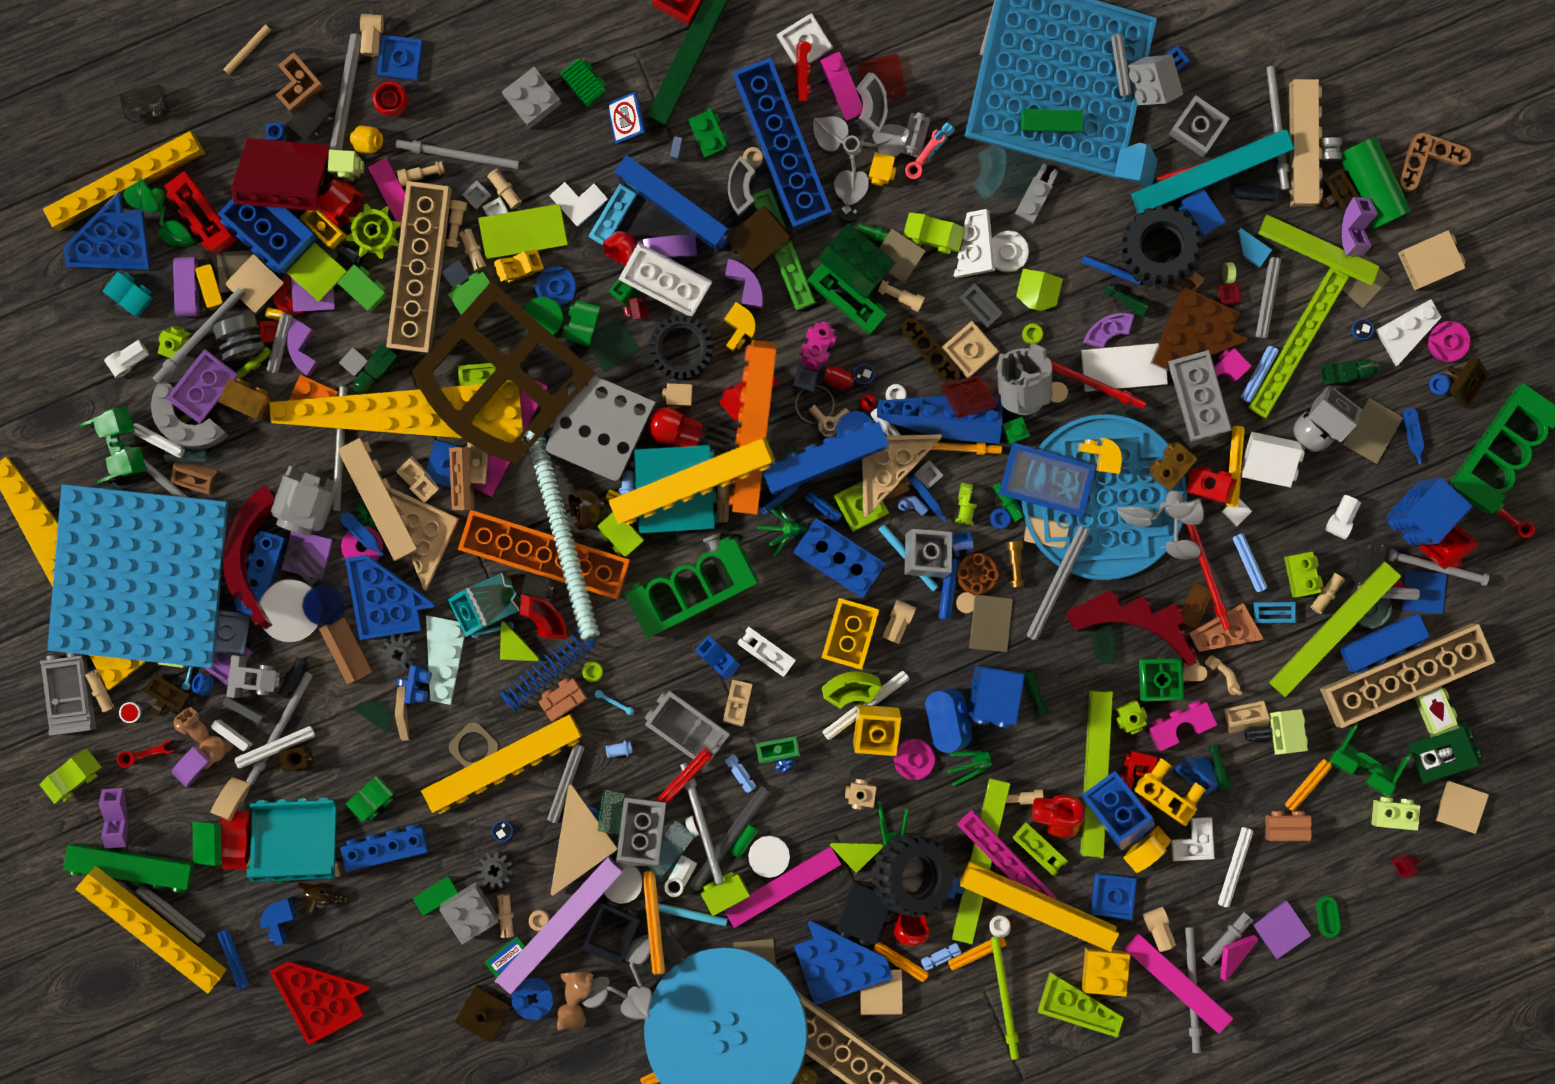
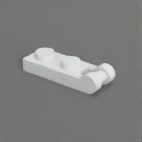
M748 626L745 636L742 639L740 638L737 644L784 677L796 660ZM753 638L758 641L754 648L749 645Z

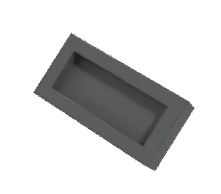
M975 283L959 297L986 328L1003 314Z
M226 697L222 703L258 724L263 723L267 716L236 698Z

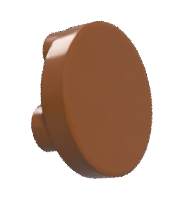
M980 553L970 554L963 558L958 565L956 575L961 588L974 595L989 592L995 586L999 576L995 562L987 555Z

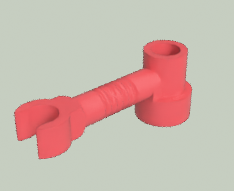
M938 129L933 131L932 139L916 161L906 166L905 172L909 178L916 179L921 175L922 165L930 153H932L938 143L944 141L945 135L941 140L935 139L934 135ZM912 166H916L918 168V172L916 174L910 172V168Z

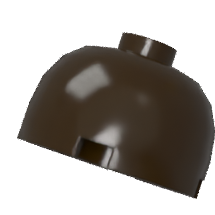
M589 489L570 490L571 495H568L570 516H575L577 521L573 523L575 528L581 531L594 527L600 521L602 511H604L603 500L599 499L597 494Z

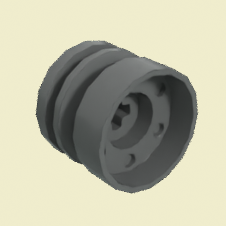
M255 314L231 317L216 323L212 327L216 340H227L226 343L219 347L220 351L225 352L222 355L223 361L247 359L266 348L263 342H258L262 339V335H251L252 332L259 328Z

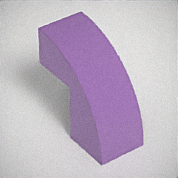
M1354 197L1346 209L1342 223V243L1346 256H1363L1371 248V243L1364 229L1378 213L1370 198Z
M695 235L664 236L637 241V244L639 242L667 258L685 259L697 256Z
M728 259L726 278L745 281L742 306L762 309V291L755 275L743 264Z
M293 319L287 337L289 354L298 369L311 377L319 363L302 352L315 331L298 320Z
M194 746L172 770V774L188 788L202 774L201 771L211 760L198 746Z
M123 788L102 789L99 807L104 819L101 836L104 847H126L128 815Z

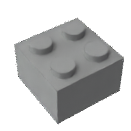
M1173 55L1144 57L1127 65L1138 105L1164 104L1183 95Z
M535 67L531 68L502 91L505 99L529 129L562 104Z
M1195 95L1169 132V135L1203 157L1230 118Z
M1329 384L1313 402L1308 418L1317 427L1324 429L1330 438L1342 442L1357 426L1362 409Z
M911 529L905 534V575L945 578L952 573V532Z
M477 882L440 904L441 914L461 944L498 923L497 913Z

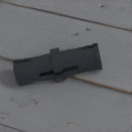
M296 657L290 671L285 674L286 678L277 692L278 695L290 699L297 683L301 682L300 678L309 663L308 661Z

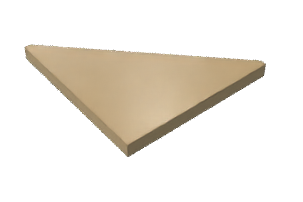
M942 434L886 436L889 444L888 449L862 459L864 517H867L942 438Z
M391 488L388 491L392 497L395 496L401 506L398 508L401 516L405 514L410 523V526L407 527L411 534L415 533L420 543L417 545L419 550L410 555L422 588L427 591L460 518Z
M572 784L568 786L551 888L552 896L618 849Z

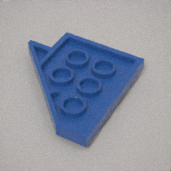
M117 193L65 244L63 249L66 267L149 270L150 258L144 211L123 209L121 193Z
M367 554L345 558L360 640L422 630L419 610L435 607L436 605L433 601Z
M813 921L808 922L813 939L794 945L814 1005L894 978L886 957Z

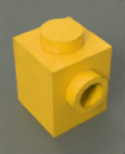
M875 152L868 177L869 180H872V184L883 186L888 184L889 179H894L896 168L893 167L895 157Z

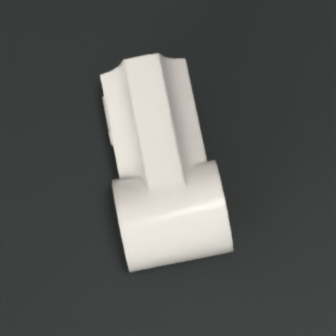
M137 340L122 351L112 353L104 361L115 378H119L127 374L132 369V366L148 357L149 353L142 342Z
M1344 495L1336 513L1329 519L1325 530L1345 540L1353 527L1352 521L1361 502L1353 497Z
M681 855L665 884V891L669 896L677 897L682 893L697 865L696 862ZM670 882H678L680 890L678 892H671L668 888Z

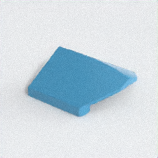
M1137 143L1120 149L1114 177L1146 187L1152 185L1158 160L1151 146Z

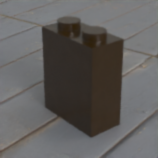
M762 206L738 227L727 240L730 243L728 247L734 254L739 253L743 258L741 260L742 264L749 270L757 271L787 245L793 237L770 209Z

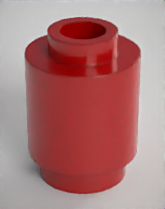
M828 366L823 381L828 386L845 392L846 388L851 389L855 378L851 377L852 373L837 366Z

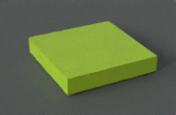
M863 481L834 495L852 532L889 514L882 501L867 517H864Z

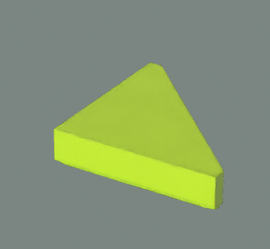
M501 621L500 660L538 661L539 656L529 648L528 644L512 630L506 621Z
M832 842L830 844L856 873L883 847L882 844Z

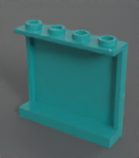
M710 445L635 449L633 451L635 489L714 458L713 449H710ZM699 491L693 494V499L685 502L679 499L674 501L675 506L665 510L659 507L655 509V514L645 518L643 514L637 516L638 533L714 529V524L718 522L717 511H713V503H716V491H710L703 495Z
M303 798L298 799V802H290L286 799H280L275 803L259 800L256 803L250 804V808L253 811L250 869H247V878L251 882L335 879L337 805L330 798H319L318 801H310V799Z

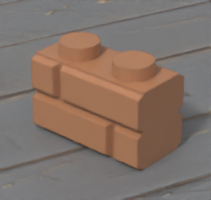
M567 677L558 683V689L555 691L549 689L540 695L542 699L538 702L551 722H554L588 699L575 678L570 680Z
M1271 811V814H1266V840L1311 841V816L1305 814V811H1292V814H1284V811Z

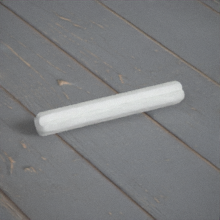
M311 726L236 757L235 763L238 768H243L311 739L315 736V733Z
M1246 827L1241 829L1218 901L1220 906L1230 907L1253 835L1252 829Z

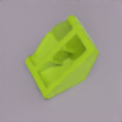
M1023 269L1016 297L1030 309L1043 311L1055 307L1063 279L1045 272Z

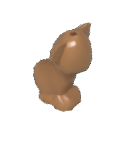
M187 708L175 717V729L182 734L190 735L196 742L201 743L199 748L211 760L204 769H208L213 763L222 760L225 753L233 749V744L227 739L216 735L209 736L206 726L201 722L199 714L193 708Z
M590 972L561 973V978L566 983L565 998L567 1004L562 1005L558 1010L557 1028L559 1031L583 1028L586 1024V1017L583 1008L578 1003L590 995L593 975Z

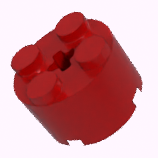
M334 179L329 184V189L325 195H321L318 198V209L338 228H343L344 226L341 224L344 222L350 223L349 217H356L362 208L360 201L361 199L365 201V196L347 181Z

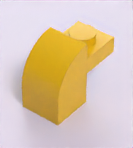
M537 250L524 251L514 257L503 258L494 262L500 280L507 282L523 279L544 269Z
M735 302L724 319L725 322L737 329L726 345L733 352L736 348L740 350L746 341L743 338L745 335L753 339L755 334L753 315L749 310Z
M1101 438L1100 446L1097 445L1098 441L1085 440V444L1079 443V452L1098 454L1096 471L1120 474L1122 455L1119 447L1112 440Z
M1156 826L1144 840L1133 845L1123 858L1138 873L1153 864L1167 851L1166 847L1171 843V839L1159 826Z

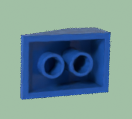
M1116 771L1081 795L1121 850L1155 827L1152 816Z

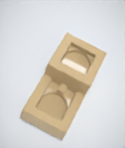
M412 456L396 470L410 485L409 489L424 503L439 490L434 480Z
M732 680L723 723L743 727L752 684Z
M232 777L221 791L210 813L231 821L239 803L243 804L251 784Z

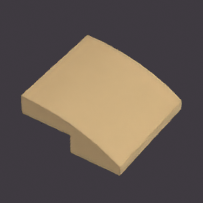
M254 254L225 283L233 293L238 288L243 290L245 294L240 299L255 313L284 284Z
M891 970L894 978L860 990L861 1015H902V970Z

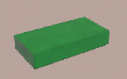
M447 876L412 899L424 916L459 892L450 877Z

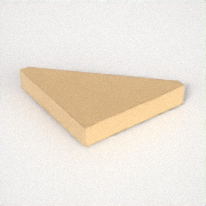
M404 686L397 688L395 718L402 741L409 740L407 703H404L406 687Z

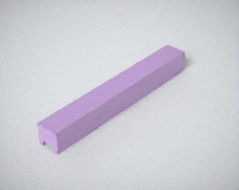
M610 855L496 978L495 982L501 985L509 994L520 985L624 871L611 859Z

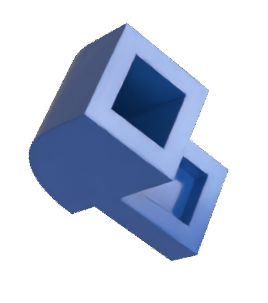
M709 635L695 649L725 680L732 676L740 666L737 660Z
M292 897L271 904L262 914L261 929L270 927L268 934L270 941L274 942L275 947L287 942L282 923L297 917Z

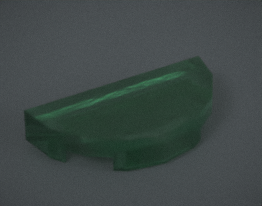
M1111 623L1103 625L1096 631L1092 640V648L1100 661L1115 665Z
M367 700L359 703L354 708L356 712L388 733L391 727V716L384 704L376 700Z

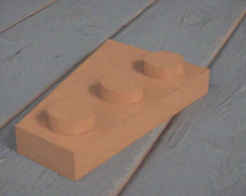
M1244 603L1227 612L1231 629L1224 631L1218 616L1188 633L1198 652L1263 640Z

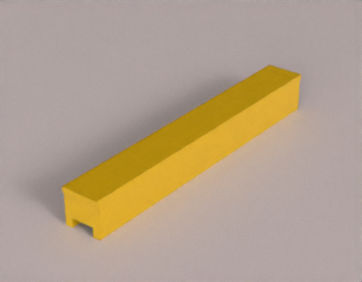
M970 861L959 878L960 886L1109 952L1112 951V947L1119 936V932H1116L1117 926Z

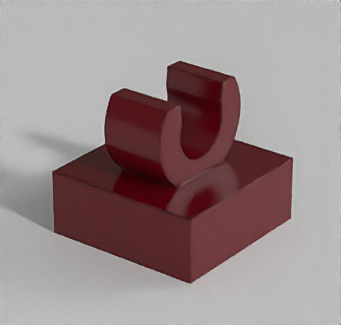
M629 299L630 306L623 308L624 316H633V320L649 319L645 299Z
M1408 854L1398 855L1391 859L1400 878L1412 877L1418 873L1415 868L1420 863L1417 855L1413 857Z

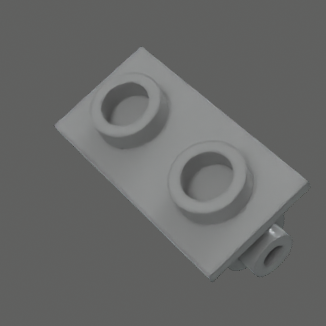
M910 113L907 125L909 136L901 152L902 154L917 158L920 156L930 118L925 117V114Z

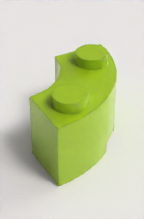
M909 213L903 236L918 246L925 244L938 248V251L941 253L950 254V251L959 252L965 228L953 222L939 220L925 214Z
M854 671L840 674L829 680L822 687V693L825 700L841 709L844 705L853 701H864L870 704L882 687L877 676L866 672Z
M86 748L48 775L39 785L54 804L60 800L65 802L74 795L73 791L86 782L88 784L98 777L96 773L102 767Z

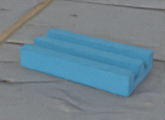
M1296 602L1253 603L1254 623H1296ZM1291 606V610L1259 611V607ZM1259 615H1291V619H1259Z

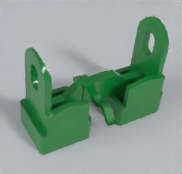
M127 407L112 408L104 411L103 415L79 425L80 427L94 426L99 438L106 436L111 456L106 458V465L110 476L98 480V485L147 471L140 447L123 449L124 446L132 445L133 442L132 440L121 442L119 437L135 432Z
M1357 721L1349 730L1338 750L1332 753L1328 762L1348 775H1353L1358 766H1361L1359 771L1364 772L1367 770L1371 772L1364 784L1381 795L1390 797L1396 788L1394 784L1412 753L1403 758L1394 773L1390 768L1382 766L1378 761L1363 752H1358L1353 746L1348 744L1358 727Z

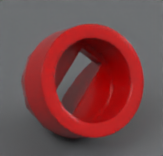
M866 394L861 398L860 405L862 409L871 411L876 407L877 400L873 395ZM867 397L873 406L870 407L864 399Z

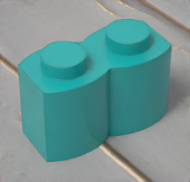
M117 272L103 289V292L132 315L139 318L154 299L150 296L151 291L142 284L140 287L134 283L135 278L127 272L123 274Z

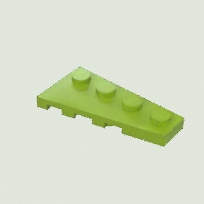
M1049 972L1037 1010L1038 1013L1118 1038L1124 1019L1123 1016Z

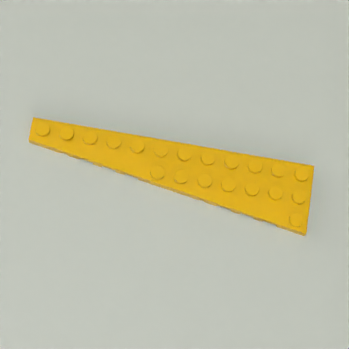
M505 382L474 417L472 424L496 438L513 443L523 432L520 388L513 382ZM483 384L443 387L441 389L456 410H460ZM420 389L269 402L272 424L463 439L437 415Z
M5 457L0 461V490L53 587L58 521L12 461ZM89 655L108 690L114 688L147 662Z

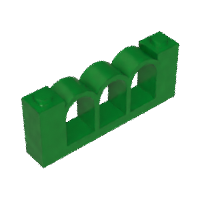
M1524 383L1517 385L1449 485L1463 498L1486 514L1498 513L1504 505L1502 501L1505 496L1501 493L1509 491L1514 485V470L1524 468L1530 462L1532 457L1531 447L1541 444L1546 439L1548 430L1555 428V405ZM1515 409L1537 425L1538 435L1533 442L1523 439L1504 426ZM1499 433L1514 442L1521 449L1522 458L1517 465L1507 463L1488 450ZM1482 457L1488 459L1504 472L1505 483L1500 489L1492 488L1471 473Z
M728 536L720 540V545L716 547V550L707 551L699 558L696 564L685 563L680 565L673 571L671 577L662 575L653 579L648 585L646 583L640 585L637 582L628 587L629 591L624 595L646 638L759 582L737 537L731 539ZM714 556L721 559L734 585L715 593L703 569V562L706 557ZM684 569H689L696 573L708 595V598L692 606L689 605L678 583V574ZM658 582H664L672 588L682 608V611L664 619L652 594L653 586Z

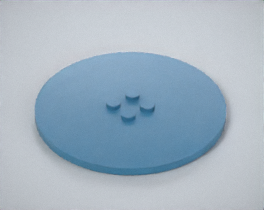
M1092 415L1076 419L1061 426L1050 434L1037 449L1095 464L1097 467L1098 454L1079 452V443L1085 444V440L1098 441L1097 445L1100 446V439L1107 438L1112 440L1121 451L1120 474L1096 471L1095 468L1083 517L1021 501L1022 510L1025 515V524L1035 544L1054 564L1060 567L1079 526H1083L1089 530V534L1070 573L1095 580L1120 579L1150 567L1167 552L1165 548L1166 543L1174 542L1175 518L1167 515L1164 509L1155 520H1152V524L1147 527L1132 526L1124 521L1117 512V507H1143L1155 514L1161 502L1166 501L1167 493L1170 491L1163 488L1148 473L1151 471L1149 469L1151 464L1156 459L1160 460L1165 455L1163 451L1169 444L1153 429L1134 419L1118 415ZM1031 459L1024 475L1022 489L1038 493L1039 485L1045 482L1049 464ZM1053 465L1048 484L1051 491L1047 496L1074 503L1082 473ZM1185 476L1171 490L1180 492L1184 496L1182 503L1187 502ZM1029 516L1044 519L1045 542L1066 541L1065 548L1042 545L1032 528ZM1048 520L1056 521L1060 528H1069L1067 537L1049 538ZM1181 520L1178 521V534L1183 524ZM1059 522L1069 523V525L1064 527Z
M714 948L700 951L676 964L662 978L653 992L649 1007V1019H645L644 1025L647 1056L661 1084H792L803 1064L807 1047V1019L801 999L791 981L777 966L764 957L737 948Z

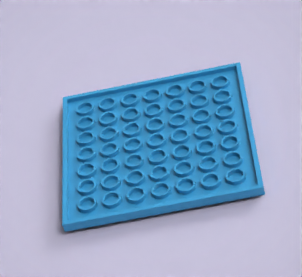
M995 0L965 137L1120 179L1114 177L1120 149L1126 148L1129 145L1138 104L1130 77L1131 95L1124 97L1120 95L1111 37L1122 34L1127 65L1149 56L1157 18L1097 0ZM1021 110H1083V131H1021Z
M63 484L61 486L47 651L213 668L228 502Z

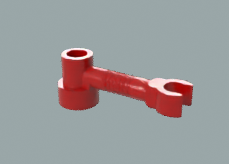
M1503 507L1497 513L1516 529L1517 536L1528 538L1534 534L1535 527L1531 522H1519ZM1522 527L1526 529L1525 534L1521 531Z
M167 740L162 745L134 753L122 751L117 756V762L121 767L126 768L132 766L136 760L161 753L170 754L175 750L167 751L165 749V745L172 742ZM126 755L130 756L129 762L125 761Z

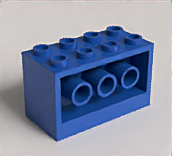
M232 198L218 213L222 218L220 222L233 233L237 231L238 233L235 236L250 247L252 245L251 251L264 261L267 259L268 262L266 264L279 275L281 273L288 275L286 272L314 242L317 244L321 240L287 208L234 204Z
M1440 477L1418 481L1385 518L1388 520L1387 524L1393 530H1399L1404 535L1402 538L1410 545L1438 544L1472 506Z
M975 665L967 714L976 723L989 725V721H992L991 723L1004 728H1010V724L1016 725L1024 674Z

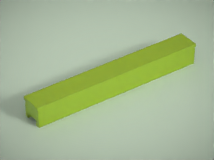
M1089 691L1083 794L1108 776L1112 691ZM1083 799L1085 817L1081 828L1080 854L1082 856L1104 858L1105 828Z

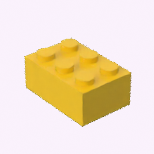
M838 598L821 658L862 670L879 609Z

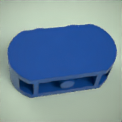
M946 688L931 693L926 699L925 707L934 746L945 753L965 748L971 742L972 727L968 719L964 696L954 688Z

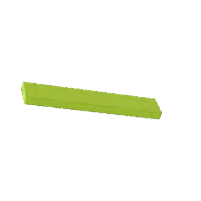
M1266 215L1258 233L1366 284L1372 285L1379 269L1378 265L1358 256H1346L1343 249L1274 217Z

